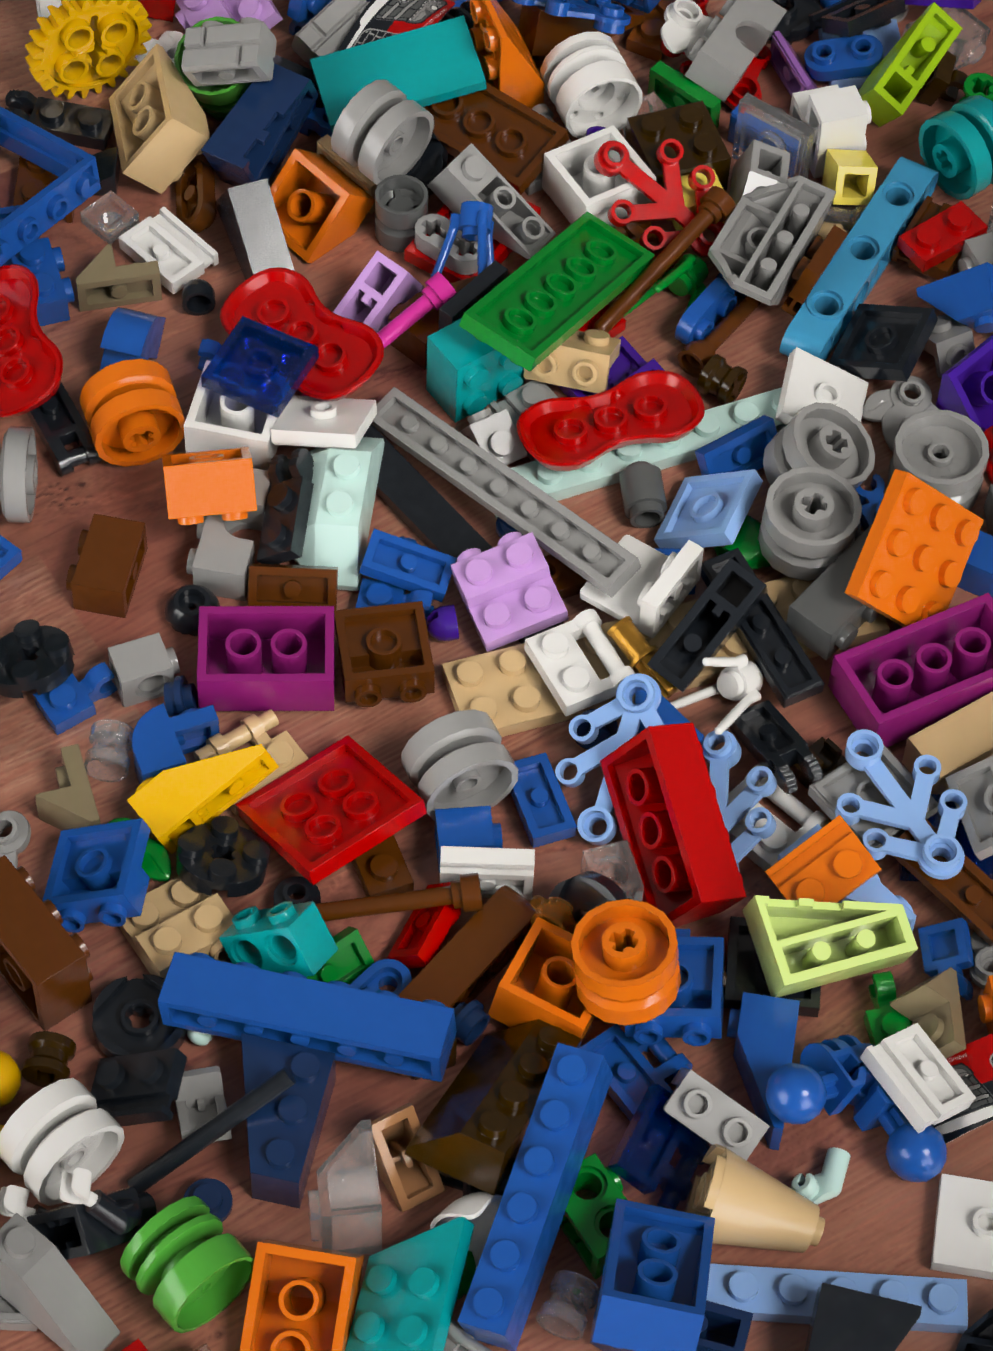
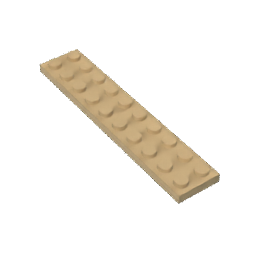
M785 577L764 583L767 585L768 596L785 622L787 621L789 606L815 580L806 581ZM697 600L680 604L653 639L643 633L641 634L651 646L656 645L660 648ZM880 614L872 623L865 621L858 628L857 636L848 648L862 645L888 634L890 627L885 617ZM619 620L602 623L601 628L624 665L629 666V660L613 639L607 635V631ZM736 632L714 656L736 657L745 654L749 661L754 662ZM584 637L576 640L599 679L602 680L609 677L608 671L587 638ZM798 641L808 658L819 656ZM525 643L442 664V676L455 711L474 709L486 712L493 720L501 737L573 719L587 710L598 709L616 698V696L566 717L524 650ZM706 666L687 689L717 682L721 671L725 667ZM635 694L633 695V698H632L633 703H634V701H635Z

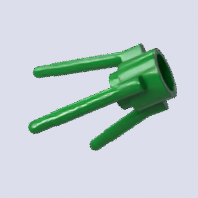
M694 254L683 255L672 268H669L624 317L655 293H659L667 287L678 296L691 295L685 309L686 311L706 289V286L703 284L709 274L706 263Z

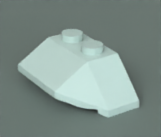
M363 437L356 449L317 447L309 451L314 461L312 477L314 486L302 557L293 560L297 565L338 567V590L359 591L362 576L359 570L367 547L385 444L384 438Z

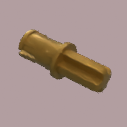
M630 616L622 618L607 631V635L613 639L629 660V666L638 673L652 677L658 683L663 697L667 699L678 690L647 665L659 648L648 643L634 625Z

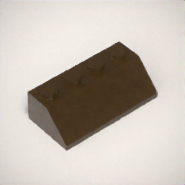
M539 1019L487 1034L406 1147L405 1155L482 1191L495 1195L513 1168L557 1043L580 1048L582 1038Z

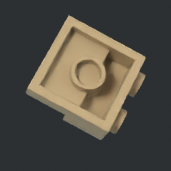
M178 876L146 893L141 916L126 918L125 924L119 926V928L150 975H156L165 979L174 952L189 955L198 952L207 954L218 961L227 960L229 956L219 937L233 924L232 918L234 916L218 893L211 896L199 893L187 886Z

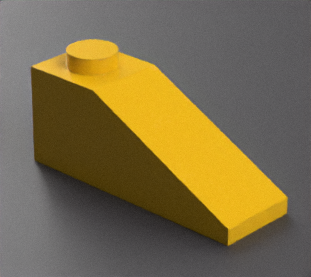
M262 744L163 770L157 776L143 781L137 787L135 794L128 798L127 801L140 818L146 822L155 837L173 854L176 851L179 836L194 826L211 823L215 817L221 815L279 766Z

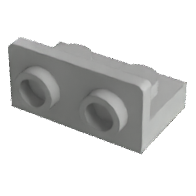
M681 1067L671 1081V1084L676 1089L664 1104V1112L709 1144L724 1146L747 1160L770 1126L691 1069Z

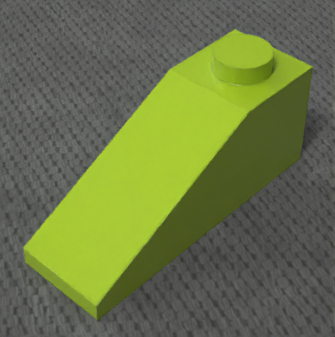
M935 2L928 6L875 67L858 90L862 101L867 100L869 103L871 120L879 127L904 114L963 29Z

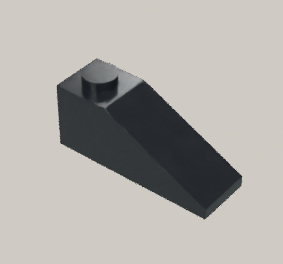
M730 558L647 665L683 693L706 667L702 663L703 658L714 657L768 592L767 585Z

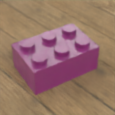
M199 606L197 656L199 709L213 705L215 711H267L269 709L272 711H334V606Z

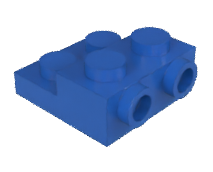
M48 237L36 239L10 258L5 264L1 265H22L35 275L39 285L37 318L40 326L70 320L68 303L75 302L70 278L61 279L59 273L65 271L60 246L52 248Z
M142 818L62 830L60 832L42 901L49 899L55 905L63 920L61 925L67 932H81L84 930L85 924L102 922L111 927H119L125 924L126 918L141 916L150 877L141 866L151 830Z
M677 936L681 984L676 1000L658 1017L646 1023L624 1026L625 1037H634L635 1041L643 1045L659 1044L663 1038H682L686 1044L691 1046L707 1045L710 1043L711 1038L722 1039L724 937Z

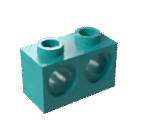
M285 901L272 908L260 910L256 906L248 907L238 912L232 918L233 924L219 937L233 964L248 962L263 970L277 973L293 971L305 977L314 976L338 950L314 901L299 904Z

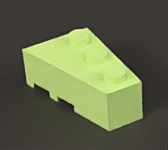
M754 895L742 910L770 995L773 997L786 996L902 964L918 950L903 904L859 901L832 903L816 902L810 898L783 900L769 899V896Z

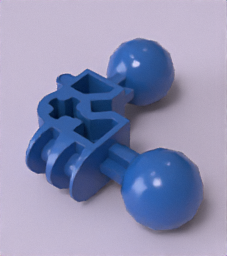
M850 1034L826 1039L821 1043H811L803 1049L800 1055V1064H785L771 1074L766 1085L765 1099L769 1111L781 1122L807 1124L820 1115L823 1107L828 1115L831 1116L841 1113L848 1104L854 1106L853 1119L862 1132L882 1126L889 1135L886 1145V1157L890 1169L902 1180L927 1182L941 1173L947 1160V1147L943 1135L932 1125L926 1127L923 1132L918 1134L860 1059L866 1047L873 1044L861 1043Z

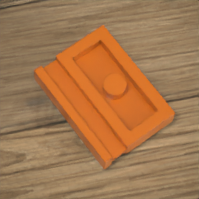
M839 815L765 872L786 900L810 898L816 902L839 903L882 871V869L841 815Z

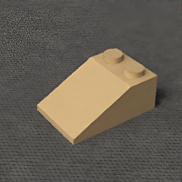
M156 44L109 98L122 173L162 194L172 182L174 183L180 179L185 167L194 157L203 153L201 149L210 138L206 114L165 49L159 44Z

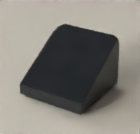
M113 147L93 155L96 157L101 189L94 195L117 196L120 158L118 147Z

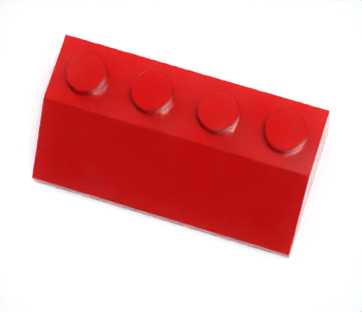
M693 722L648 726L600 760L642 902H647L663 911L676 928L719 914L747 897L743 886V878L738 870L730 844L729 833L724 825L716 799V790L711 782L703 756V748L698 740Z

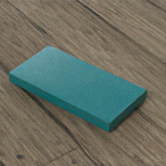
M464 15L310 59L311 68L332 133L341 112L350 100L363 87L375 80H388L407 96V100H414L422 107L487 89L486 79Z

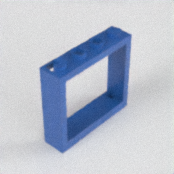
M0 106V146L58 176L47 187L0 221L1 266L88 198L92 197L101 189L95 156Z

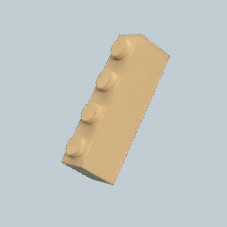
M993 691L908 737L902 763L911 774L915 760L921 755H932L941 763L939 780L932 786L931 796L935 800H938L941 794L949 789L946 777L993 755ZM928 767L919 768L920 771L925 774L934 773L933 770Z

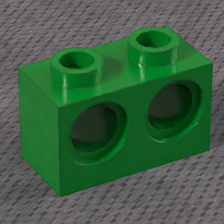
M596 1153L583 1160L560 1228L595 1280L603 1276L609 1238L604 1236L601 1231L611 1228L616 1198L627 1200L622 1193L623 1185L617 1172L610 1165L604 1167ZM587 1189L596 1193L597 1197L582 1199L575 1192Z

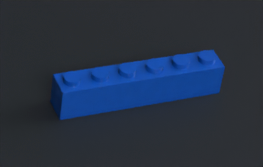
M174 952L157 1001L163 1025L242 1041L241 1033L332 1052L335 1053L336 1061L438 1082L443 1080L457 1032L454 1008L447 1007L435 1000H423L420 1002L400 998L397 994L386 990L371 992L356 989L342 981H330L327 983L307 979L302 974L293 971H285L283 973L260 969L252 963L238 962L233 964L218 961L207 954L198 952L191 953L190 955Z
M557 1043L457 1321L462 1329L473 1336L475 1340L510 1351L517 1350L613 1077L604 1055Z

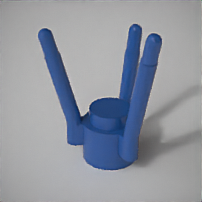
M465 201L461 203L460 214H451L449 230L430 278L437 272L442 274L458 230L462 231L463 239L478 242V275L494 262V222L492 221L494 207L491 204L480 201Z

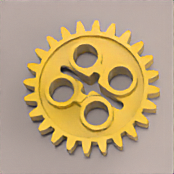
M61 0L62 5L59 8L49 5L47 8L51 15L48 18L38 17L36 20L41 28L29 31L33 41L25 44V48L29 53L25 60L30 66L29 70L37 83H40L45 92L51 90L55 97L64 93L67 99L71 100L78 91L82 99H85L90 89H94L99 94L102 92V85L106 83L114 88L116 86L115 78L118 75L127 78L129 75L126 68L128 66H138L139 62L135 56L147 53L143 43L150 41L152 38L147 31L152 27V24L147 18V11L138 0Z

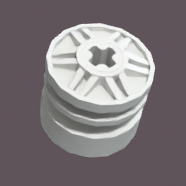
M582 32L568 37L549 52L540 68V75L549 98L556 106V110L568 131L576 138L585 137L587 129L594 126L607 128L614 125L619 131L627 125V118L636 116L641 107L642 90L627 67L624 58L611 37L601 32Z

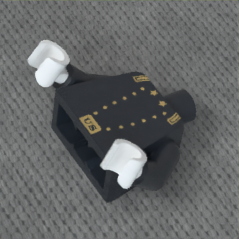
M75 1168L73 1175L66 1171L62 1172L59 1195L63 1202L69 1204L50 1210L45 1209L39 1204H36L33 1208L27 1207L30 1190L26 1188L8 1185L0 1189V1214L12 1217L18 1213L51 1241L66 1260L91 1255L131 1241L133 1236L146 1222L156 1215L157 1209L153 1197L148 1192L137 1194V1190L133 1186L103 1193L101 1190L90 1191L93 1173L83 1168Z

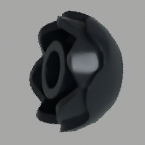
M195 584L185 585L176 589L169 596L165 605V619L171 623L175 631L185 635L198 636L199 606H220V603L214 593L206 587Z

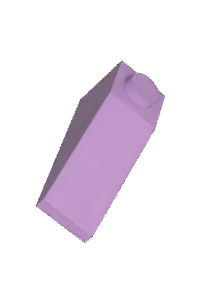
M376 251L333 313L364 323L377 333L388 324V316L394 307L400 303L407 302L416 293L421 292L424 286L404 268L379 251Z

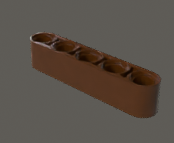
M504 885L500 887L483 905V910L477 911L398 996L420 1002L423 1000H435L450 1008H455L461 1002L470 1003L514 958L537 916L544 919V911L509 886Z

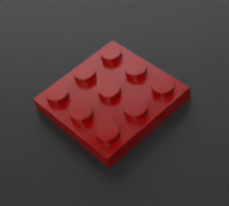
M349 735L235 804L239 817L312 885H315L427 814L424 800Z

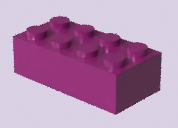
M989 593L833 657L828 687L856 730L867 729L877 733L887 748L908 739V737L993 691V598Z

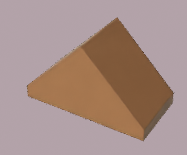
M407 1103L366 1124V1155L401 1212H405L446 1191L437 1169L405 1155L406 1147L421 1127L411 1103Z

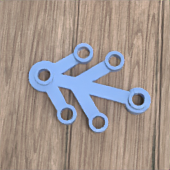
M642 673L627 676L618 685L614 700L588 715H577L570 721L569 733L571 737L580 744H590L597 738L599 728L621 718L617 734L575 758H564L557 764L555 775L563 785L570 788L579 786L584 781L587 772L601 765L600 760L637 735L641 721L645 728L648 726L664 725L657 712L662 698L661 689L652 677ZM639 690L646 691V700L638 705L633 704V695ZM584 722L590 723V732L586 736H578V726ZM575 765L577 767L576 776L571 780H565L564 770L568 766ZM603 777L595 806L585 809L577 821V829L581 837L590 844L597 846L609 843L617 832V822L613 816L614 807L605 777ZM599 820L606 821L607 828L605 832L601 835H594L593 825Z
M867 729L853 732L847 739L845 759L854 769L866 772L890 806L862 800L859 795L854 793H845L837 800L835 816L841 815L848 825L857 824L862 819L908 830L916 840L911 841L891 837L880 828L868 829L863 834L861 843L874 860H880L886 855H891L918 862L921 870L935 879L943 880L956 876L962 870L965 860L964 851L960 843L955 839L959 819L964 816L968 803L965 794L956 789H948L941 794L938 803V813L941 816V821L936 834L925 820L932 786L939 780L941 772L940 761L932 755H921L915 760L912 769V778L915 782L910 799L881 761L884 748L881 737ZM865 752L869 757L860 756L856 753ZM928 767L932 769L934 773L925 774L921 772L919 768ZM952 801L957 803L960 807L957 809L949 808L945 803ZM846 805H851L855 807L857 811L849 813L846 812L842 807ZM871 840L879 841L883 846L880 848H874L870 846L868 842ZM942 856L948 862H940L934 859L933 857Z
M725 730L721 735H716L714 731H711L706 735L702 744L703 756L710 765L709 776L716 790V799L728 833L747 814L745 818L747 829L731 843L739 870L738 863L762 839L770 837L775 832L776 821L770 811L763 807L752 808L762 798L774 793L777 788V780L768 767H754L746 777L748 786L728 805L729 769L739 762L742 749L731 732ZM725 742L721 749L713 750L716 745ZM762 777H768V781L763 786H755L757 780ZM759 819H767L763 827L754 828L755 823Z

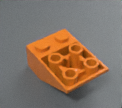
M470 0V12L474 21V28H470L469 32L486 83L531 109L538 104H543L545 84L517 26L496 0Z

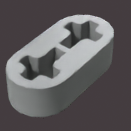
M427 214L420 217L415 223L414 243L416 248L437 261L449 230L450 220L439 214ZM458 230L445 267L461 275H470L478 272V242L463 239L462 231Z

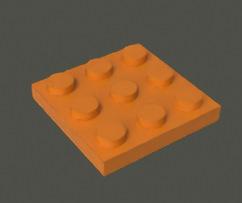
M895 469L844 593L902 627L947 610L957 585L961 581L962 573L972 548L978 539L984 520L911 473Z

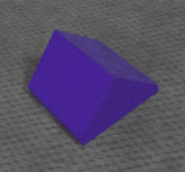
M993 335L942 374L936 407L940 410H951L967 416L981 427L983 432L993 426Z

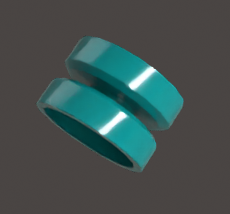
M981 95L969 96L956 103L949 111H942L924 122L920 127L918 137L920 154L926 167L939 172L937 185L947 195L958 200L969 199L982 192L989 184H993L992 100Z

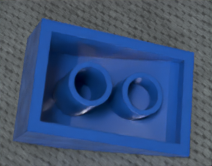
M616 1198L592 1342L633 1351H696L705 1316L715 1218Z

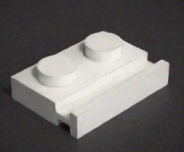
M162 207L159 209L160 214L154 218L151 216L147 217L118 237L119 248L136 263L158 261L161 284L174 295L184 288L185 284L190 280L197 279L203 275L205 268L211 264L213 266L219 264L218 252L168 209Z
M441 846L440 883L460 880L459 875L478 873L482 898H490L500 887L507 885L527 900H532L535 849Z
M918 1023L883 1039L880 1044L874 1047L873 1045L866 1047L860 1056V1059L918 1134L923 1132L926 1127L932 1124L936 1125L968 1109L976 1099L972 1091Z

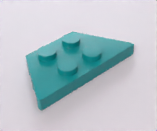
M458 1217L369 1256L345 1351H444L474 1224L465 1217Z

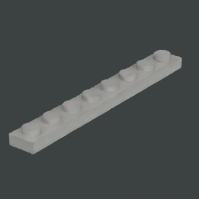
M393 387L377 403V415L371 424L380 433L521 534L526 535L532 532L542 549L611 598L641 568L638 557L396 387Z

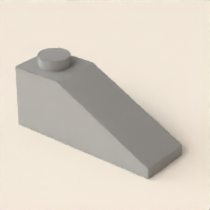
M18 1213L13 1215L0 1228V1295L64 1351H105L119 1336L120 1330L57 1247Z

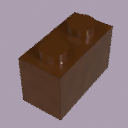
M94 513L89 530L83 529L79 537L78 555L80 557L77 565L71 564L67 574L66 589L72 591L74 609L126 618L148 549L146 525L144 522Z

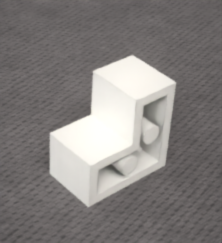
M838 84L792 93L788 121L794 134L806 139L804 157L814 178L823 177L827 149L866 150L867 141L865 133L867 124L871 123V109L867 100L862 101L856 85L839 88Z

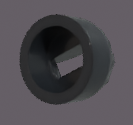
M199 278L190 280L185 284L181 295L182 307L185 312L201 316L210 313L215 308V292L211 284Z

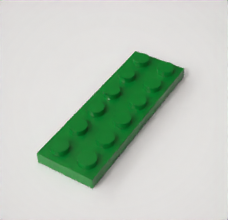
M587 211L464 312L459 326L471 333L477 340L488 344L508 357L514 364L530 372L635 281L652 263L655 254Z

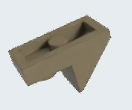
M111 243L107 244L76 278L80 312L162 300L158 261L116 266Z
M79 744L60 748L63 766L55 768L59 789L42 792L35 796L39 819L60 830L100 825V817Z
M952 967L912 987L890 1002V1006L911 1020L912 1025L915 1023L920 1025L946 1059L966 1049L957 971Z

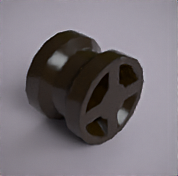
M715 354L704 366L698 378L696 389L704 395L712 394L716 396L718 403L721 405L731 403L741 393L748 372L741 366L732 367L728 365L726 358Z
M39 1031L33 1033L29 1037L27 1045L30 1057L23 1062L21 1070L24 1079L34 1085L46 1087L58 1080L70 1078L71 1073L68 1068V1062L75 1057L76 1043L69 1037L56 1032Z

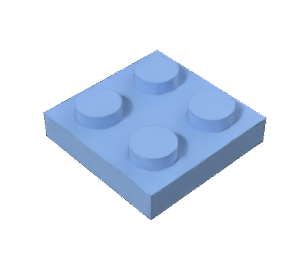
M755 469L685 477L654 538L655 543L659 548L682 549L688 540L703 548L733 545L763 480Z

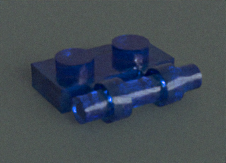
M656 1084L647 1089L607 1167L644 1195L654 1192L658 1184H660L663 1192L657 1202V1206L676 1210L679 1202L686 1200L693 1188L691 1179L698 1165L704 1164L702 1160L710 1146L704 1139L664 1112L663 1106L671 1096V1093L660 1084ZM678 1148L681 1157L674 1168L669 1162Z

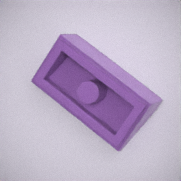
M780 31L773 32L770 63L790 96L792 97V93L818 88L805 70V66L798 54Z

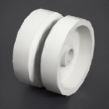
M74 1078L62 1079L42 1088L27 1099L11 1115L0 1131V1158L13 1172L23 1175L25 1186L40 1203L47 1206L63 1203L59 1195L62 1172L66 1171L73 1175L75 1168L87 1169L93 1173L92 1183H94L120 1152L125 1139L124 1129L107 1111L101 1108L97 1109L96 1098L80 1081Z

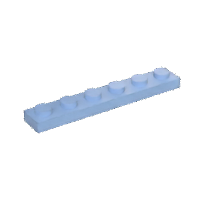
M710 1264L706 1300L753 1313L752 1321L810 1324L817 1289L823 1282L922 1306L921 1315L910 1331L963 1334L968 1328L967 1279Z

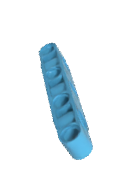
M902 156L897 160L789 324L780 344L779 352L789 357V354L798 347L826 361L839 339L843 336L859 303H864L890 263L893 248L897 244L899 236L904 233L925 198L932 196L939 179L938 171Z

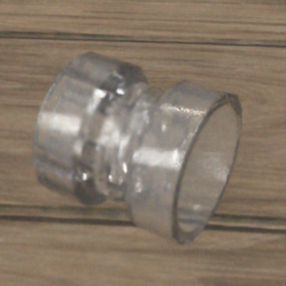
M112 719L99 720L93 723L89 734V743L92 748L86 752L84 759L85 769L89 776L104 782H118L126 779L131 764L128 753L132 751L134 729L131 726Z
M561 1270L555 1273L549 1288L551 1297L542 1303L536 1320L542 1328L555 1336L567 1340H579L583 1337L588 1325L587 1312L595 1308L598 1302L600 1288L592 1280L581 1274Z

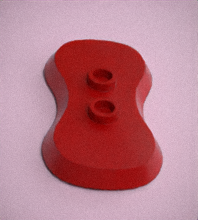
M17 264L0 267V418H13L23 415L47 402L60 387L63 373L62 354L58 347L43 333L38 322V281L28 268Z
M268 268L252 275L232 291L221 308V323L230 337L243 344L263 349L272 354L282 363L288 376H290V380L300 392L319 400L338 401L351 395L370 379L384 357L382 340L374 329L364 323L339 316L330 311L321 303L311 283L302 274L290 269Z
M652 370L632 375L609 390L585 397L552 398L535 403L519 416L517 432L526 450L541 465L554 471H572L583 468L606 453L621 447L634 444L677 441L687 436L701 422L704 417L705 407L697 389L686 378L670 371Z

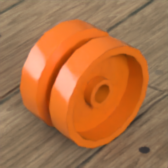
M145 359L123 360L104 367L91 376L83 386L80 404L90 427L89 431L94 447L101 459L109 464L124 467L144 465L161 459L162 455L173 451L184 438L185 418L176 398L177 395L172 380L165 367L155 361Z
M622 899L605 902L588 911L576 924L571 939L575 982L578 998L589 1013L604 1022L624 1026L646 1023L658 1017L676 1000L681 984L678 941L675 926L663 911L647 902Z

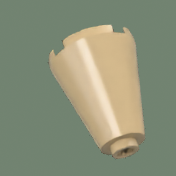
M718 1144L711 1145L702 1162L710 1164L709 1170L704 1172L702 1177L695 1176L685 1212L715 1218L712 1244L799 1253L806 1252L810 1245L815 1247L818 1245L824 1231L825 1218L819 1216L820 1207L726 1147Z

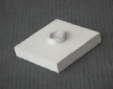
M796 347L788 357L775 420L788 425L791 419L803 407L817 402L831 403L845 409L861 422L869 382Z
M294 395L271 428L272 444L356 449L377 415L376 400L343 398L338 401H323L310 396Z
M942 1173L939 1181L930 1270L993 1280L992 1181Z

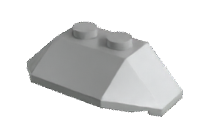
M801 175L789 178L786 183L770 185L743 195L710 247L708 256L732 289L769 306L779 305L794 280L791 278L792 273L818 236L835 198L836 191Z

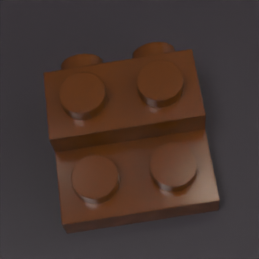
M422 601L334 610L345 703L356 702L360 707H373L378 705L382 699L400 697L405 702L413 703L424 699L429 693H435V670Z

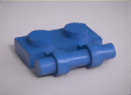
M618 1024L610 1027L580 1047V1049L605 1056L613 1074L607 1093L635 1127L663 1110L664 1104L673 1093L668 1084L671 1083L680 1068L692 1070L693 1067L688 1058L683 1053L677 1054L665 1038L656 1045H643L635 1041L634 1037H625V1032ZM651 1051L661 1065L654 1069L642 1052Z

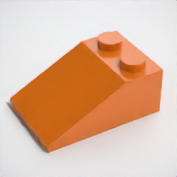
M269 1239L257 1241L240 1351H345L357 1304L364 1255Z

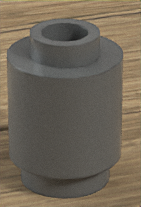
M638 461L628 465L619 475L625 516L630 519V523L634 527H655L663 522L665 518L664 513L667 510L661 470L659 467L645 461Z

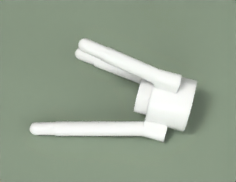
M745 654L736 657L703 658L702 663L704 666L725 667L717 679V684L678 698L670 703L676 709L719 693L729 700H741L715 727V734L721 735L752 703L761 700L759 691L763 685L762 672L754 662L748 660Z

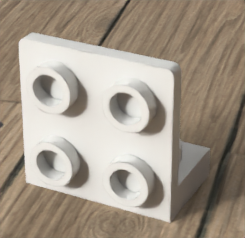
M624 535L618 544L638 557L641 568L612 598L589 581L581 588L580 598L618 620L630 616L638 630L653 639L700 580L704 548L688 540L678 554L672 552L667 556L630 535Z

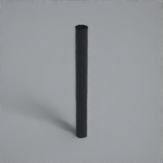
M286 1067L282 1068L127 1180L129 1187L133 1186L137 1190V1194L145 1192L296 1084L292 1073Z

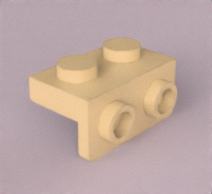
M590 329L585 332L577 330L532 371L529 372L524 368L523 376L529 380L597 394L607 390L609 370L619 356L621 339L612 338L609 333L602 330Z

